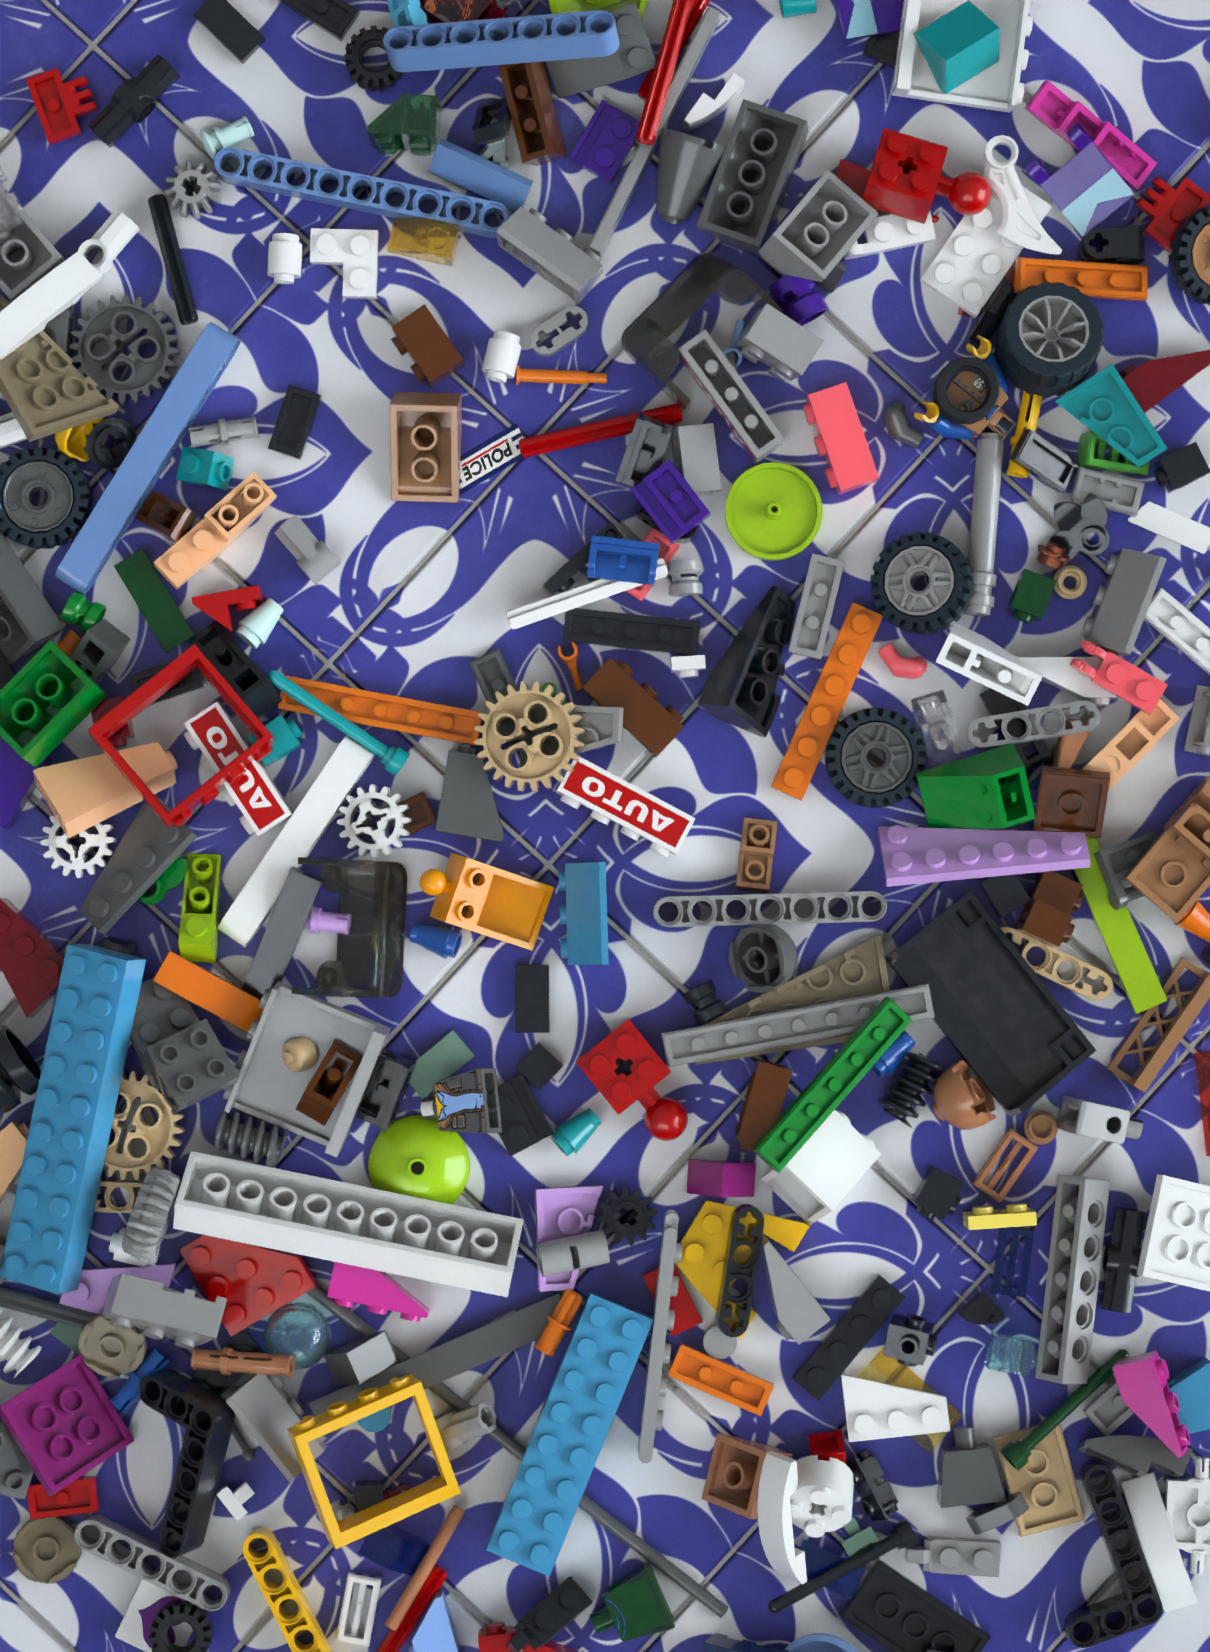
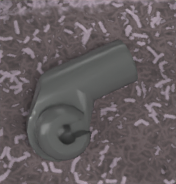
M899 402L891 403L884 412V421L888 434L893 439L917 449L924 434L908 427L904 414L906 408L903 404Z

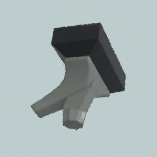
M502 98L478 106L471 132L476 144H486L477 155L485 159L493 155V163L508 169L510 162L506 156V136L508 135L512 119L507 99Z

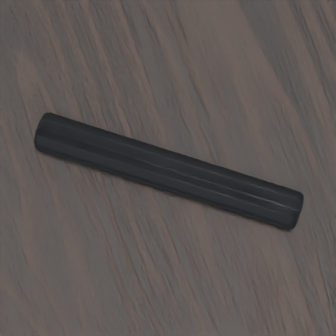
M157 194L148 198L149 208L180 323L182 325H190L198 321V315L167 199L164 194Z

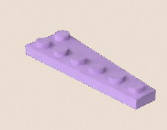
M899 825L878 827V838L887 887L1090 867V854L1085 833L923 828L902 827Z

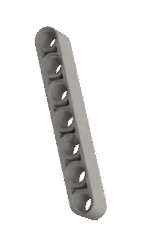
M874 891L672 896L661 898L655 903L653 916L658 924L665 927L873 922L880 920L885 915L887 902L883 895ZM870 896L876 898L880 905L878 913L874 916H868L862 910V902ZM836 897L841 898L846 904V911L840 917H834L828 911L830 900ZM802 898L809 900L812 904V912L806 918L798 917L794 911L796 901ZM767 899L774 900L779 907L778 914L772 919H766L760 912L762 902ZM733 900L742 902L745 907V914L738 920H732L726 912L727 905ZM699 901H705L711 907V915L707 920L699 921L693 916V906ZM665 902H672L677 907L678 914L673 921L665 922L659 917V907Z

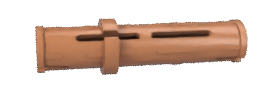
M226 1347L222 1350L195 1348L191 1356V1367L193 1370L220 1371L222 1375H231L232 1372L292 1377L295 1371V1357L292 1354L237 1352L232 1348Z

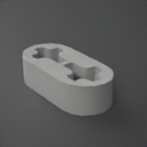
M569 306L536 327L530 336L533 351L541 357H550L577 340L588 328L586 312L578 306ZM571 314L574 318L578 316L582 318L579 321V329L575 330L573 327H569L565 331H561L560 328L567 324V315ZM554 332L558 333L551 340V348L547 349L546 346H537L540 342L539 335L541 333H544L545 336H550Z

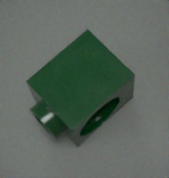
M1024 569L1019 575L1007 610L1014 612L1013 618L1021 622L1032 624L1033 620L1040 621L1044 616L1056 580Z

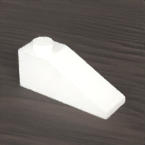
M955 622L936 660L937 663L1027 706L1043 677V674L985 636Z
M1017 657L1043 674L1041 681L1080 700H1089L1096 706L1110 705V699L1118 698L1091 682V678L1069 665L1072 659L1075 658L1086 662L1087 665L1097 670L1102 661L1097 657Z

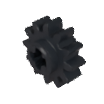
M622 1185V1194L619 1196L612 1190L608 1191L609 1197L612 1200L611 1203L600 1202V1207L603 1210H607V1214L598 1216L599 1222H608L609 1224L604 1229L605 1235L614 1231L616 1233V1244L625 1236L630 1246H633L634 1236L637 1234L642 1240H646L647 1235L644 1228L655 1229L656 1227L655 1223L648 1220V1218L658 1213L655 1208H647V1205L652 1201V1196L648 1195L641 1199L639 1197L641 1194L639 1186L634 1189L633 1194H628L626 1185ZM624 1207L627 1210L634 1208L636 1213L633 1215L636 1220L632 1223L628 1220L620 1221L619 1217L622 1216L620 1210Z

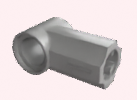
M296 514L286 520L274 533L298 560L296 563L315 585L341 563L322 540L320 542L311 533V530Z
M485 1402L460 1411L451 1409L434 1417L446 1452L462 1446L470 1439L488 1434L496 1429L495 1422L497 1416L493 1407H489Z

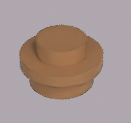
M1034 1111L1027 1116L1024 1122V1133L1035 1144L1041 1145L1051 1142L1058 1131L1055 1117L1046 1111Z

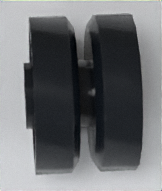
M2 1025L0 1027V1110L8 1113L21 1104L20 1090L27 1095H33L37 1092L41 1069L21 1040L11 1029Z

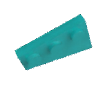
M1110 364L1055 401L1138 467L1168 449L1113 364Z

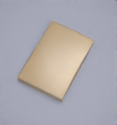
M1061 1424L1030 1451L1031 1456L1027 1458L1029 1462L1020 1471H1017L1005 1459L1000 1450L1010 1441L1012 1443L1017 1439L1021 1441L1036 1426L993 1437L1008 1495L1021 1492L1029 1505V1509L1015 1519L1020 1537L1086 1520Z

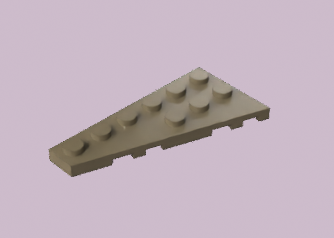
M1 294L0 312L13 302V300L8 302ZM43 330L0 360V391L29 442L115 414L120 407L112 398L107 400L96 389L98 384L89 376L85 378L72 365V359Z
M881 934L796 976L779 988L767 991L703 1025L890 991ZM853 1033L695 1062V1064L699 1065L846 1042Z

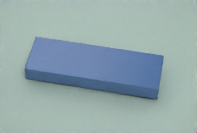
M441 139L438 143L429 172L491 201L501 203L515 212L520 207L524 208L533 183L528 178L444 139Z

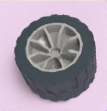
M1044 282L1036 286L1032 285L1026 288L1024 292H1020L1015 296L1005 312L995 342L996 360L1006 379H1009L1018 389H1022L1031 395H1041V397L1063 395L1084 381L1092 369L1104 342V323L1101 320L1100 311L1092 303V299L1080 292L1079 289L1059 282Z

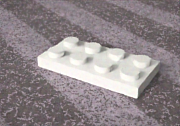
M1022 186L1034 215L1039 223H1041L1052 206ZM991 189V199L988 206L979 214L964 215L920 280V282L974 319L1024 248L1010 242L997 233L1002 221L1003 212L1000 199L993 189Z

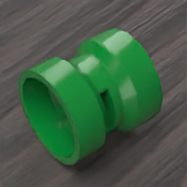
M75 591L63 609L61 621L69 625L76 624L80 626L81 631L86 633L87 630L103 620L107 607L99 602L91 603L87 601L85 595Z

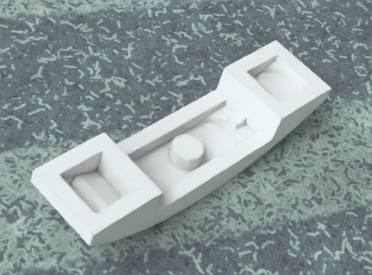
M769 1451L766 1453L758 1488L757 1514L761 1543L765 1555L775 1572L803 1585L807 1582L805 1553L794 1548L790 1496L796 1493V1488L798 1487L796 1460L774 1451Z
M1154 1471L1141 1477L1137 1476L1121 1481L1138 1539L1165 1613L1197 1604L1198 1601L1179 1551Z

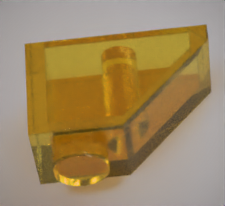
M394 218L387 252L452 267L460 236L459 228L455 225L429 219Z

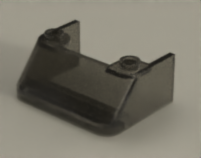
M706 253L697 258L622 334L621 344L624 352L674 403L680 405L684 413L690 409L691 400L668 378L677 368L680 359L677 347L668 337L715 291L723 300L731 304H739L750 298L759 308L767 303L783 313V309L746 272L715 253Z
M298 857V864L322 865L321 878L324 879L322 884L328 892L340 893L339 913L351 914V928L349 929V935L338 933L336 961H325L321 964L317 972L316 987H292V994L328 997L396 996L402 987L407 897V872L404 866L398 862Z

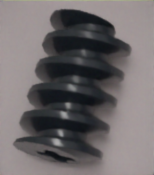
M908 1052L906 1056L912 1062V1065L900 1064L899 1066L905 1076L893 1075L892 1077L898 1087L887 1086L884 1089L890 1096V1100L879 1098L877 1101L884 1111L912 1127L906 1117L918 1118L919 1114L913 1106L925 1107L926 1102L920 1095H932L933 1091L928 1083H937L938 1076L935 1072H945L946 1069L921 1053Z

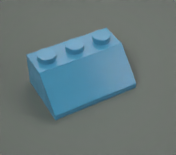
M606 862L565 863V870L558 871L559 891H566V904H559L560 925L567 924V938H560L561 958H568V965H609Z

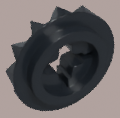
M118 416L116 418L104 417L103 421L92 423L93 429L89 434L85 435L87 442L84 450L94 465L103 469H113L122 464L136 441V433L131 424ZM108 433L116 439L111 442L110 451L102 444L107 441Z

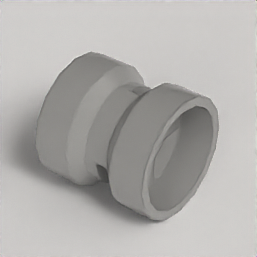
M687 559L667 562L668 573L672 576V583L669 585V596L686 597L703 594V585L699 581L698 575L702 570L701 560Z

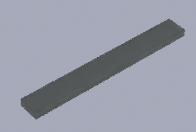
M556 1293L388 1367L361 1384L347 1385L308 1403L314 1417L327 1412L326 1408L331 1404L340 1401L347 1403L358 1398L357 1395L363 1390L373 1387L379 1389L390 1384L389 1380L395 1376L401 1378L407 1374H412L421 1381L425 1390L536 1341L540 1338L549 1321L547 1316H552L561 1297L559 1293Z

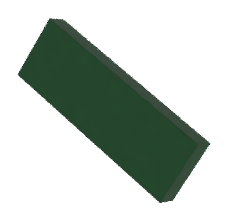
M144 549L114 565V568L166 653L195 636Z

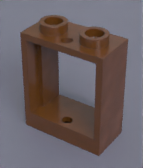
M756 1058L734 1135L736 1140L740 1141L742 1149L754 1152L752 1148L780 1117L792 1070L789 1067Z

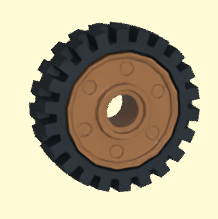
M1206 206L1192 212L1191 216L1186 217L1181 222L1182 226L1176 228L1173 234L1176 236L1175 240L1171 241L1169 249H1173L1168 257L1169 263H1173L1174 267L1170 269L1171 274L1177 277L1178 281H1176L1178 287L1186 290L1184 294L1189 298H1195V301L1210 305V206Z

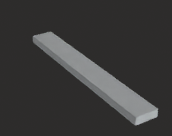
M712 7L707 8L671 80L655 143L650 146L639 144L589 244V249L600 258H602L660 142L662 127L667 128L720 22L721 12Z
M929 984L661 1033L667 1067L854 1033L884 997H890L913 1021L935 1018Z

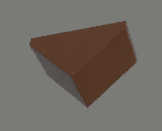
M151 490L135 519L177 542L189 532L197 515L189 508Z

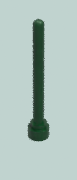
M1125 1349L1118 1350L1088 1378L1087 1384L1079 1386L1021 1441L1017 1439L1014 1443L1010 1441L1003 1447L1000 1452L1017 1471H1020L1029 1462L1027 1458L1031 1456L1030 1451L1114 1374L1112 1369L1114 1364L1120 1359L1130 1357L1129 1352Z

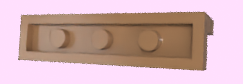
M1181 957L1162 985L1167 999L1176 998L1177 1013L1173 1018L1161 1020L1159 1005L1145 1010L1106 1067V1069L1143 1093L1146 1092L1210 998V973L1204 972L1184 957ZM1186 968L1200 979L1192 990L1180 992L1177 978L1183 969ZM1173 985L1174 993L1167 994ZM1188 995L1182 1004L1181 996ZM1154 1013L1156 1021L1148 1022ZM1169 1023L1163 1032L1162 1024ZM1156 1025L1159 1039L1155 1045L1141 1047L1139 1034L1142 1029ZM1135 1041L1137 1049L1129 1050V1048ZM1144 1051H1150L1149 1054H1148V1055L1146 1056V1058L1144 1059V1057H1143V1052H1144ZM1138 1053L1140 1067L1133 1077L1117 1067L1125 1055Z

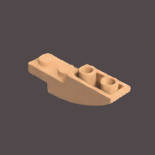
M255 472L251 473L204 515V519L154 561L153 566L177 590L196 572L202 571L236 540L277 498V495Z
M1160 699L1151 715L1139 710L1080 770L1109 772V791L1159 742L1158 740L1180 718Z

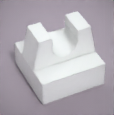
M246 1482L234 1491H231L226 1484L216 1491V1495L236 1521L248 1513L242 1504L255 1494Z

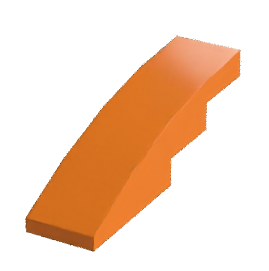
M169 951L153 980L249 1032L254 1019L260 1021L264 1009L259 1007L261 999L243 990L234 983L232 984L209 970L199 967L173 951Z

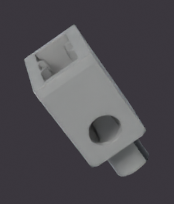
M1062 1096L1057 1119L1058 1129L1076 1135L1119 1144L1124 1143L1125 1137L1136 1140L1140 1138L1143 1122L1140 1119L1131 1118L1129 1110L1071 1096Z

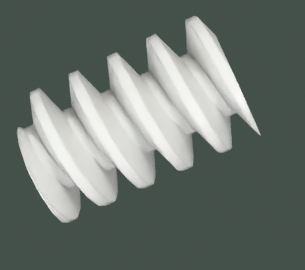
M2 1306L0 1307V1316L4 1310ZM10 1316L3 1320L0 1319V1362L7 1360L3 1372L6 1374L16 1370L15 1378L38 1356L42 1347L38 1345L29 1349L28 1346L32 1337L27 1336L20 1340L19 1336L23 1328L19 1326L10 1330L9 1327L13 1321V1318Z

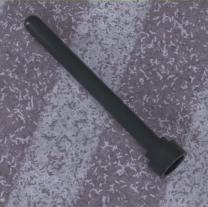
M904 1519L893 1525L894 1529L889 1532L890 1536L807 1580L803 1585L800 1584L769 1602L768 1609L772 1613H778L895 1548L898 1550L905 1548L907 1550L917 1545L918 1540L908 1521Z

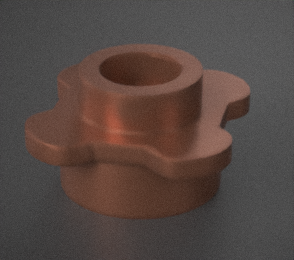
M1047 542L1046 546L1039 544L1037 547L1039 551L1037 560L1047 566L1062 569L1064 563L1070 560V556L1065 554L1066 548L1058 544Z

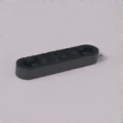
M751 1204L738 1206L733 1211L730 1222L716 1312L718 1328L729 1337H738L747 1330L764 1229V1217ZM748 1212H751V1216L756 1219L755 1223L749 1224L747 1232L750 1237L754 1236L753 1241L744 1237L736 1238L737 1234L744 1236L745 1226L740 1222V1218H745ZM740 1245H747L751 1248V1257L746 1262H736L734 1259L735 1249ZM736 1278L744 1279L746 1282L745 1292L739 1296L731 1295L728 1290L730 1282ZM728 1300L735 1304L744 1303L743 1307L736 1305L735 1315L740 1319V1322L734 1323L733 1328L729 1329V1325L724 1322V1319L731 1317L733 1307L730 1304H726V1301Z

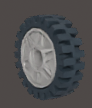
M913 532L911 536L905 534L900 536L899 541L895 542L893 540L889 543V548L886 551L882 550L878 555L880 560L874 563L873 570L875 572L874 575H871L870 583L873 585L871 589L872 597L875 599L874 603L878 610L890 623L908 633L912 632L917 635H925V633L935 634L940 629L946 630L951 627L950 623L953 621L957 622L961 618L960 614L962 611L966 612L969 607L968 600L972 599L973 596L972 585H974V578L971 574L970 564L964 554L948 539L930 532L926 534ZM928 576V586L922 591H916V581L920 577Z

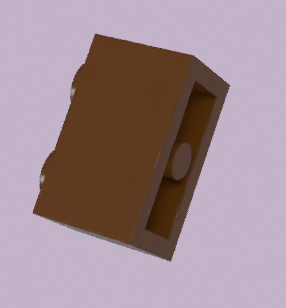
M425 304L391 327L395 335L391 339L392 343L402 356L408 353L415 364L410 366L421 384L427 381L432 388L464 366L463 358Z

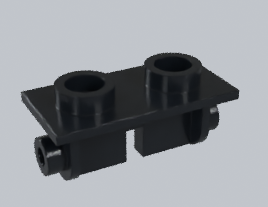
M868 1448L856 1453L857 1458H846L847 1463L845 1464L853 1473L854 1487L861 1498L860 1506L863 1512L872 1521L888 1520V1515L898 1511L896 1505L898 1500L888 1480H884L876 1485L874 1480L884 1475L875 1454L870 1453Z

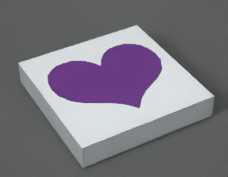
M142 1579L115 1637L145 1652H152L153 1645L152 1643L149 1644V1636L151 1634L149 1630L155 1617L165 1606L168 1607L170 1603L175 1601L177 1604L181 1603L184 1599ZM175 1622L169 1627V1639L176 1646H186L193 1629L186 1622Z

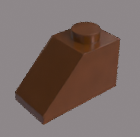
M334 1040L304 1091L296 1110L325 1126L358 1069L363 1056Z

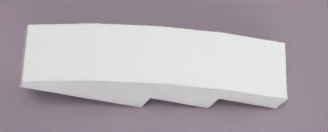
M79 251L50 271L0 312V360L41 332L50 320L69 308L75 298L99 282L102 275Z

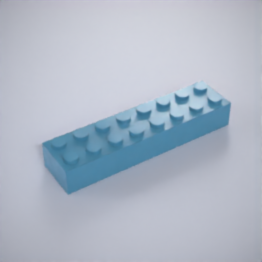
M592 1292L588 1293L486 1543V1551L550 1577L653 1323L652 1317Z

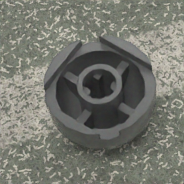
M757 924L741 929L737 933L736 940L732 941L729 947V964L735 978H741L748 985L745 988L753 992L764 993L779 988L792 977L797 965L798 952L795 942L786 931L772 924Z

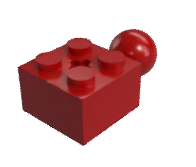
M883 128L862 199L873 209L925 224L935 194L947 197L952 208L958 213L971 216L979 214L988 206L991 199V187L985 177L976 172H964L955 178L941 175L948 147Z
M629 1018L576 1060L579 1067L618 1115L638 1100L646 1110L644 1117L646 1129L654 1138L670 1141L678 1138L685 1131L688 1116L684 1106L673 1098H662L654 1089V1086L669 1075L671 1070ZM618 1058H621L623 1061L630 1059L633 1062L629 1066L631 1070L629 1074L626 1075L624 1072L618 1074L615 1072V1069L618 1067L616 1063Z

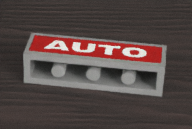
M706 329L678 348L677 356L755 464L783 445L785 438Z

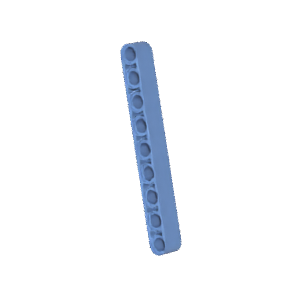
M226 147L221 149L214 159V165L220 178L231 185L473 235L497 238L496 231L500 226H488L485 223L486 217L489 214L498 213L504 218L502 224L509 218L507 208L495 201L258 152ZM227 160H238L240 165L235 172L227 173L223 171V165ZM269 166L273 169L269 178L260 180L255 177L256 171L260 167ZM294 173H302L306 176V179L302 185L292 186L288 183L290 176ZM333 179L339 183L337 190L332 193H325L321 190V186L326 180ZM358 187H369L372 190L371 195L365 200L356 199L354 192ZM393 193H400L405 197L404 202L397 207L388 205L387 198ZM425 200H433L438 206L433 213L425 214L419 209L421 203ZM457 207H467L471 211L470 216L465 220L455 219L452 213Z
M212 322L206 326L58 566L55 573L57 579L83 595L90 590L235 355L241 342L239 338Z

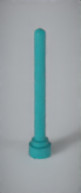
M275 670L268 672L267 678L272 685L380 757V762L384 764L383 768L395 776L403 767L410 753L399 746L397 748L392 745L387 747Z

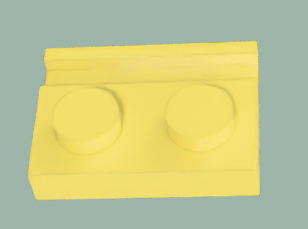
M1025 1203L1008 1204L1006 1209L993 1210V1206L972 1207L970 1212H963V1226L968 1230L1037 1225L1036 1211L1027 1207Z

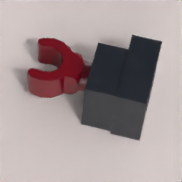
M382 1480L355 1481L357 1513L398 1495L400 1491L409 1490L410 1484L401 1483L394 1489L383 1491Z

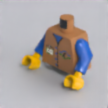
M977 335V338L980 340V347L976 350L974 346L968 343L966 350L976 356V359L987 363L995 372L999 382L998 400L993 410L983 420L973 424H956L947 420L939 412V407L936 403L921 401L927 408L926 414L923 415L915 412L914 417L917 420L927 422L930 427L943 437L965 440L971 437L977 438L987 426L1003 438L1014 424L1012 420L999 411L1009 398L1006 394L1008 387L1002 369L991 352L990 341L981 335ZM962 371L946 389V395L949 402L955 408L962 411H971L983 403L986 396V387L984 381L977 374L970 371Z

